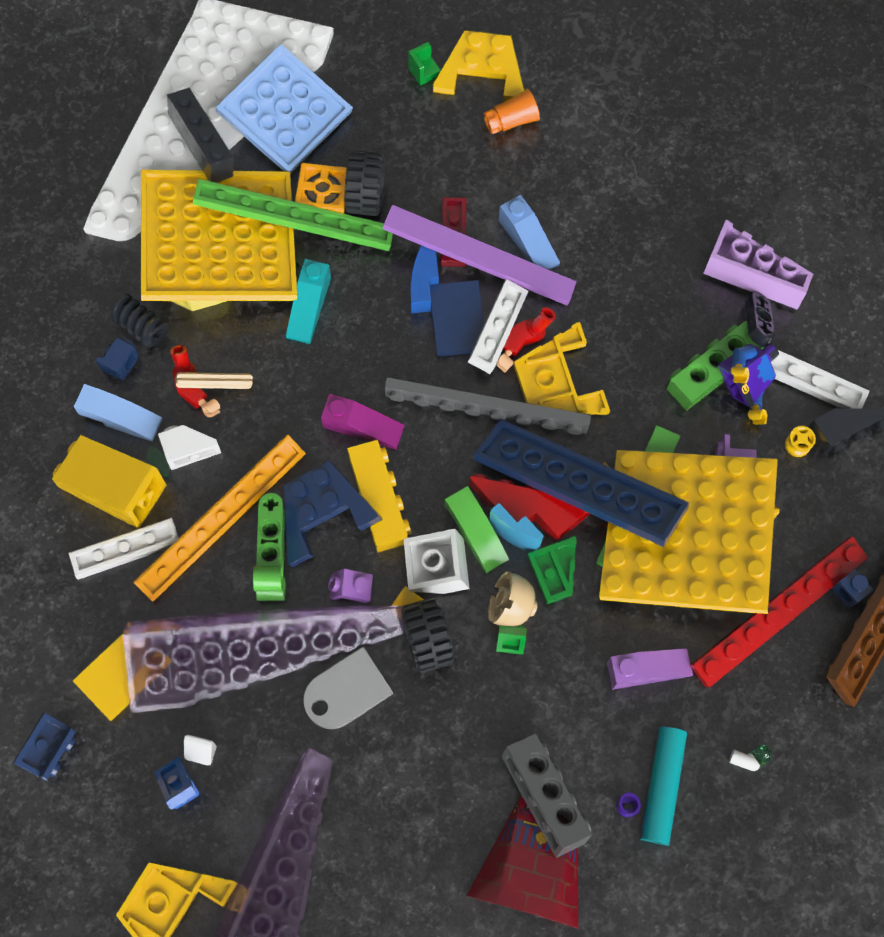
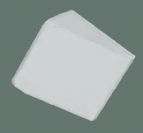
M185 735L184 758L189 761L211 765L217 746L211 740Z

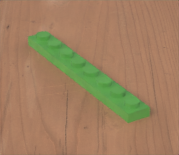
M198 179L193 205L386 251L390 249L393 233L383 229L384 223Z

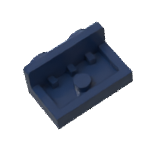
M43 712L13 763L47 781L49 776L54 777L62 763L59 759L63 752H68L74 745L77 738L74 736L76 730Z

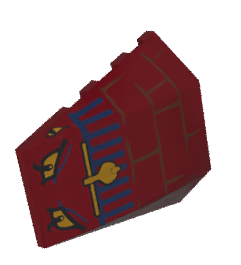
M521 794L467 896L578 929V848L556 858ZM556 815L561 823L568 824L564 816Z

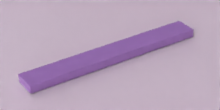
M392 205L383 225V229L504 280L507 279L559 303L568 305L577 281Z

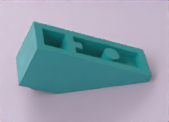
M305 259L297 283V300H294L286 332L287 339L311 343L331 281L329 264Z

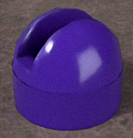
M633 793L621 795L616 802V809L623 817H632L641 808L639 798ZM630 803L633 805V808L624 809L622 806Z

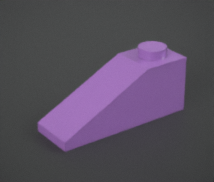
M687 649L636 652L612 656L607 662L612 690L693 676Z

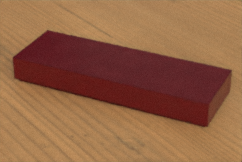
M442 197V226L466 235V197ZM441 253V266H466V263Z

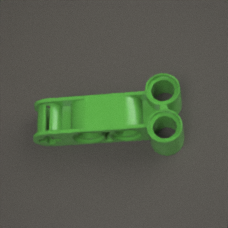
M275 493L265 494L259 500L257 561L253 569L254 591H256L257 601H285L286 597L284 576L285 511L281 497ZM269 531L277 532L274 536H265ZM270 555L276 556V559L271 562L264 560Z

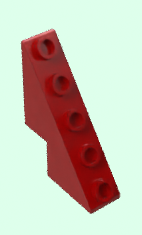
M474 474L469 478L470 488L490 510L500 503L516 522H519L526 516L531 523L535 521L554 543H557L590 515V513L529 485L521 487L514 485L509 480H499V482L489 480L487 476L482 474Z

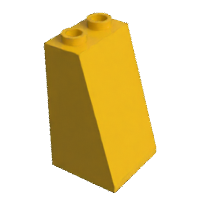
M82 435L70 445L67 457L63 463H59L56 466L52 478L59 488L137 529H140L167 486L156 467Z

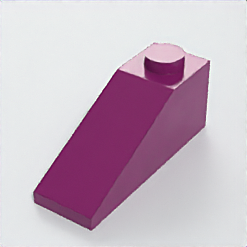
M329 394L321 416L323 428L369 442L378 440L379 445L396 450L405 427L403 424L356 401Z

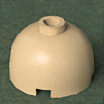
M506 571L495 585L496 588H499L496 598L491 595L488 619L496 625L518 627L535 614L538 603L535 601V592L531 583L520 575Z

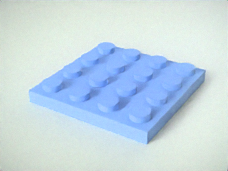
M280 44L216 107V112L279 168L291 174L352 112L353 107Z

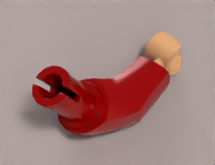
M544 307L535 319L522 321L512 327L502 349L504 354L496 363L504 373L514 364V361L509 356L516 357L524 346L538 342L545 337L546 328L555 320L556 315L554 311Z
M174 346L170 353L175 364L172 374L176 386L175 378L178 372L197 373V369L189 360L186 346ZM176 386L178 394L194 408L197 409L201 406L206 417H213L220 413L218 401L212 399L206 402L207 394L201 388H178Z

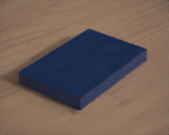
M479 281L430 285L437 357L471 354L484 327Z

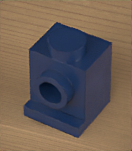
M116 338L113 344L108 345L104 358L98 356L96 362L101 371L124 381L139 356L135 345L130 340Z
M854 569L830 590L849 610L874 589L870 586L869 579Z

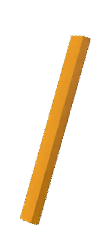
M286 435L133 583L153 602L306 453L289 435Z

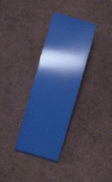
M422 245L412 271L411 313L431 312L430 285L439 284L436 251Z

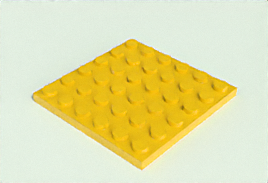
M141 169L142 301L297 300L293 228L193 205L198 179L209 181L202 170ZM233 171V177L217 182L218 184L292 201L290 172Z
M617 450L615 470L689 502V506L664 547L608 522L599 594L600 600L768 614L778 459Z

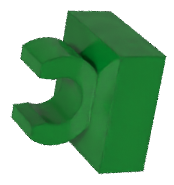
M522 624L518 627L499 625L496 652L523 655L527 628H523Z

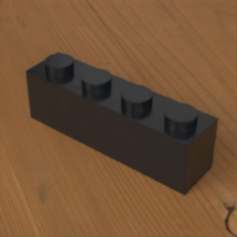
M186 88L167 94L168 116L210 182L217 183L233 177L234 157L191 89Z

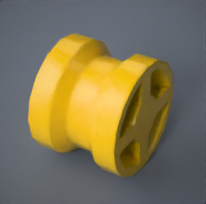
M806 426L794 428L785 440L787 452L795 457L806 455L815 444L816 437L814 432Z

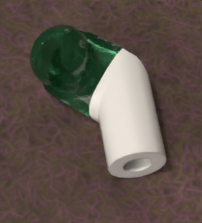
M764 744L759 745L757 749L749 754L733 750L729 763L756 771L769 763L772 750Z

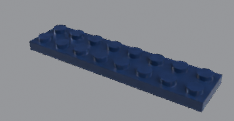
M500 419L474 453L475 461L662 547L666 545L688 510L689 502L502 419Z

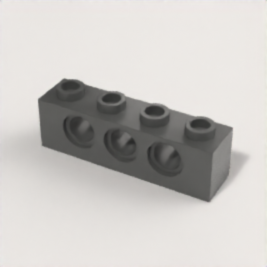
M534 734L507 746L501 757L554 856L557 858L584 845L592 836L590 823L585 816L580 814L575 796L565 787L561 771L551 762L545 743L540 741L538 736ZM529 765L536 766L540 773L533 772ZM543 790H549L554 798L546 797ZM556 815L564 816L568 824L561 823Z

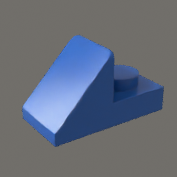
M179 757L154 772L164 799L171 810L182 807L199 795L197 787Z

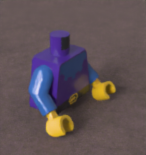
M746 344L743 347L736 348L730 357L718 365L732 398L751 409L748 411V417L753 420L755 425L766 424L767 412L765 409H762V395L775 379L776 373L771 362L779 355V351L772 344H767L763 349L752 344Z

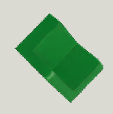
M429 42L408 51L409 70L420 86L438 77L441 70L431 57V45Z

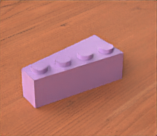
M725 220L704 274L753 293L759 292L768 299L798 309L807 293L813 273L786 256L781 258L773 252V248L766 244L764 246L751 239L752 235L746 231L741 233L733 228V223Z

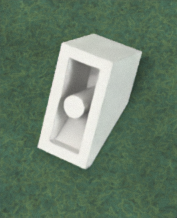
M184 425L170 426L164 432L158 433L171 470L221 453L216 439Z

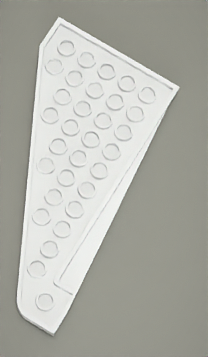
M198 0L184 33L91 208L83 228L85 233L115 241H126L141 232V169L202 170L168 116L167 94L190 88L230 150L244 136L216 112V107L280 44L314 73L324 63L334 34L333 28L218 0Z

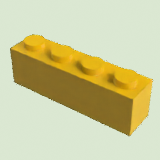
M378 440L347 448L359 493L383 519L370 526L377 553L404 545V539L408 538L407 535L411 534L408 520H402L400 511L404 510L400 495L395 496L393 491L396 481L393 471L388 472L385 463L389 462L385 447L380 448Z

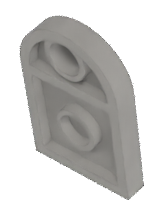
M362 647L309 683L304 694V707L309 718L316 725L325 729H337L347 725L391 696L393 691L364 647ZM318 701H324L328 705L327 712L321 716H317L312 712L313 705Z

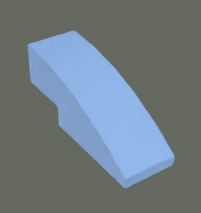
M84 384L74 405L79 415L103 422L106 427L153 442L162 422V417L86 384Z

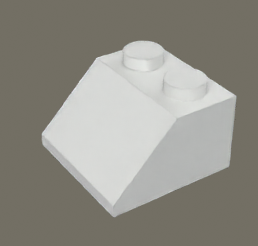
M456 529L404 539L408 589L410 592L445 594L470 589L464 538Z

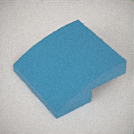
M500 503L491 509L489 522L499 536L527 552L540 549L543 534L526 516L519 522H516Z

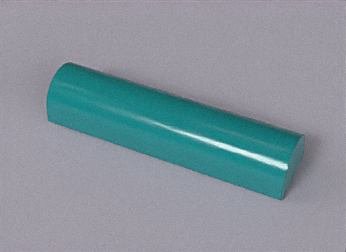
M671 727L658 728L640 840L665 846L670 844L687 738L686 731Z

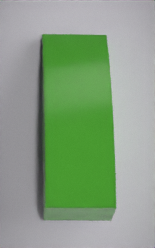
M468 486L445 499V507L459 527L458 531L486 574L509 561L492 525Z

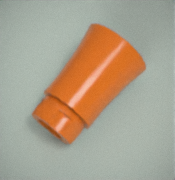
M529 89L483 113L485 124L491 134L499 131L504 132L513 127L540 120L536 101Z

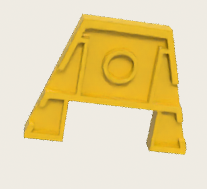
M465 30L433 85V92L454 95L457 74L506 80L503 101H507L523 92L524 88L511 36Z
M580 322L575 323L569 330L559 333L553 337V340L543 346L540 345L514 362V369L525 403L582 414H609L610 409L603 390L577 396L563 355L565 351L586 346L587 341Z
M148 863L116 916L132 937H171L198 892L220 906L225 907L238 883L232 880Z

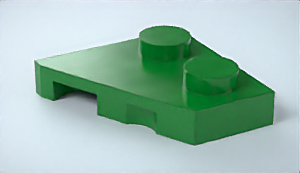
M575 536L527 554L547 605L570 597L573 594L575 548L577 543Z

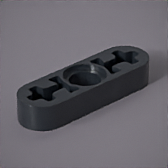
M754 292L745 301L748 334L753 342L765 347L775 337L770 301L763 294Z

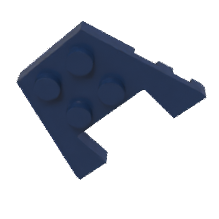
M330 461L284 485L288 565L295 567L313 557L305 535L306 531L349 508L357 528L361 531L383 520L381 515L373 509L369 502Z

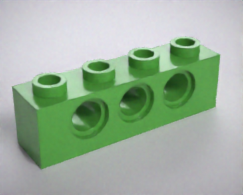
M744 321L739 326L735 324L730 327L722 340L715 339L708 345L707 351L704 354H696L689 360L688 366L685 369L678 368L670 375L667 390L686 411L724 382L719 367L712 366L709 361H715L720 364L733 354V351L728 347L740 348L746 344H752L760 349L764 348L757 345L749 337L747 321ZM691 376L699 377L701 382L694 381Z

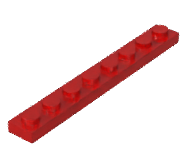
M853 536L846 538L768 601V614H752L695 660L690 667L704 686L710 688L869 557Z

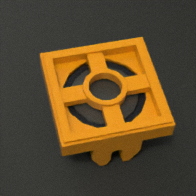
M301 163L295 202L344 214L347 168Z

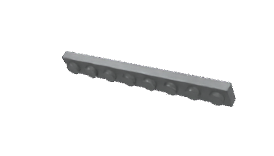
M388 377L385 383V396L397 402L408 400L415 402L419 406H440L441 409L446 411H454L456 409L465 411V413L472 416L483 414L499 421L500 419L515 420L521 425L536 424L541 425L542 428L547 430L558 428L567 430L568 433L574 435L587 434L590 425L591 415Z

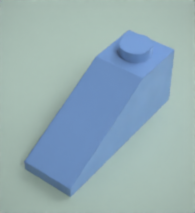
M519 195L500 206L498 221L527 261L548 270L558 266L560 262L535 213L524 198Z

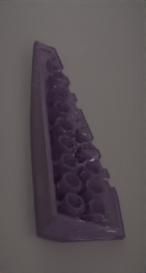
M402 606L280 609L124 623L123 639L131 713L188 707L197 704L199 700L208 697L212 699L221 696L223 692L247 687L249 683L258 680L265 681L306 667L305 664L317 660L321 662L330 659L329 656L344 651L348 653L364 644L369 643L371 645L404 634L401 617Z
M311 748L306 749L251 854L213 937H300L298 935L301 919L304 918L313 870L310 869L313 854H316L318 843L316 842L318 824H321L323 813L321 808L323 798L327 794L332 759Z

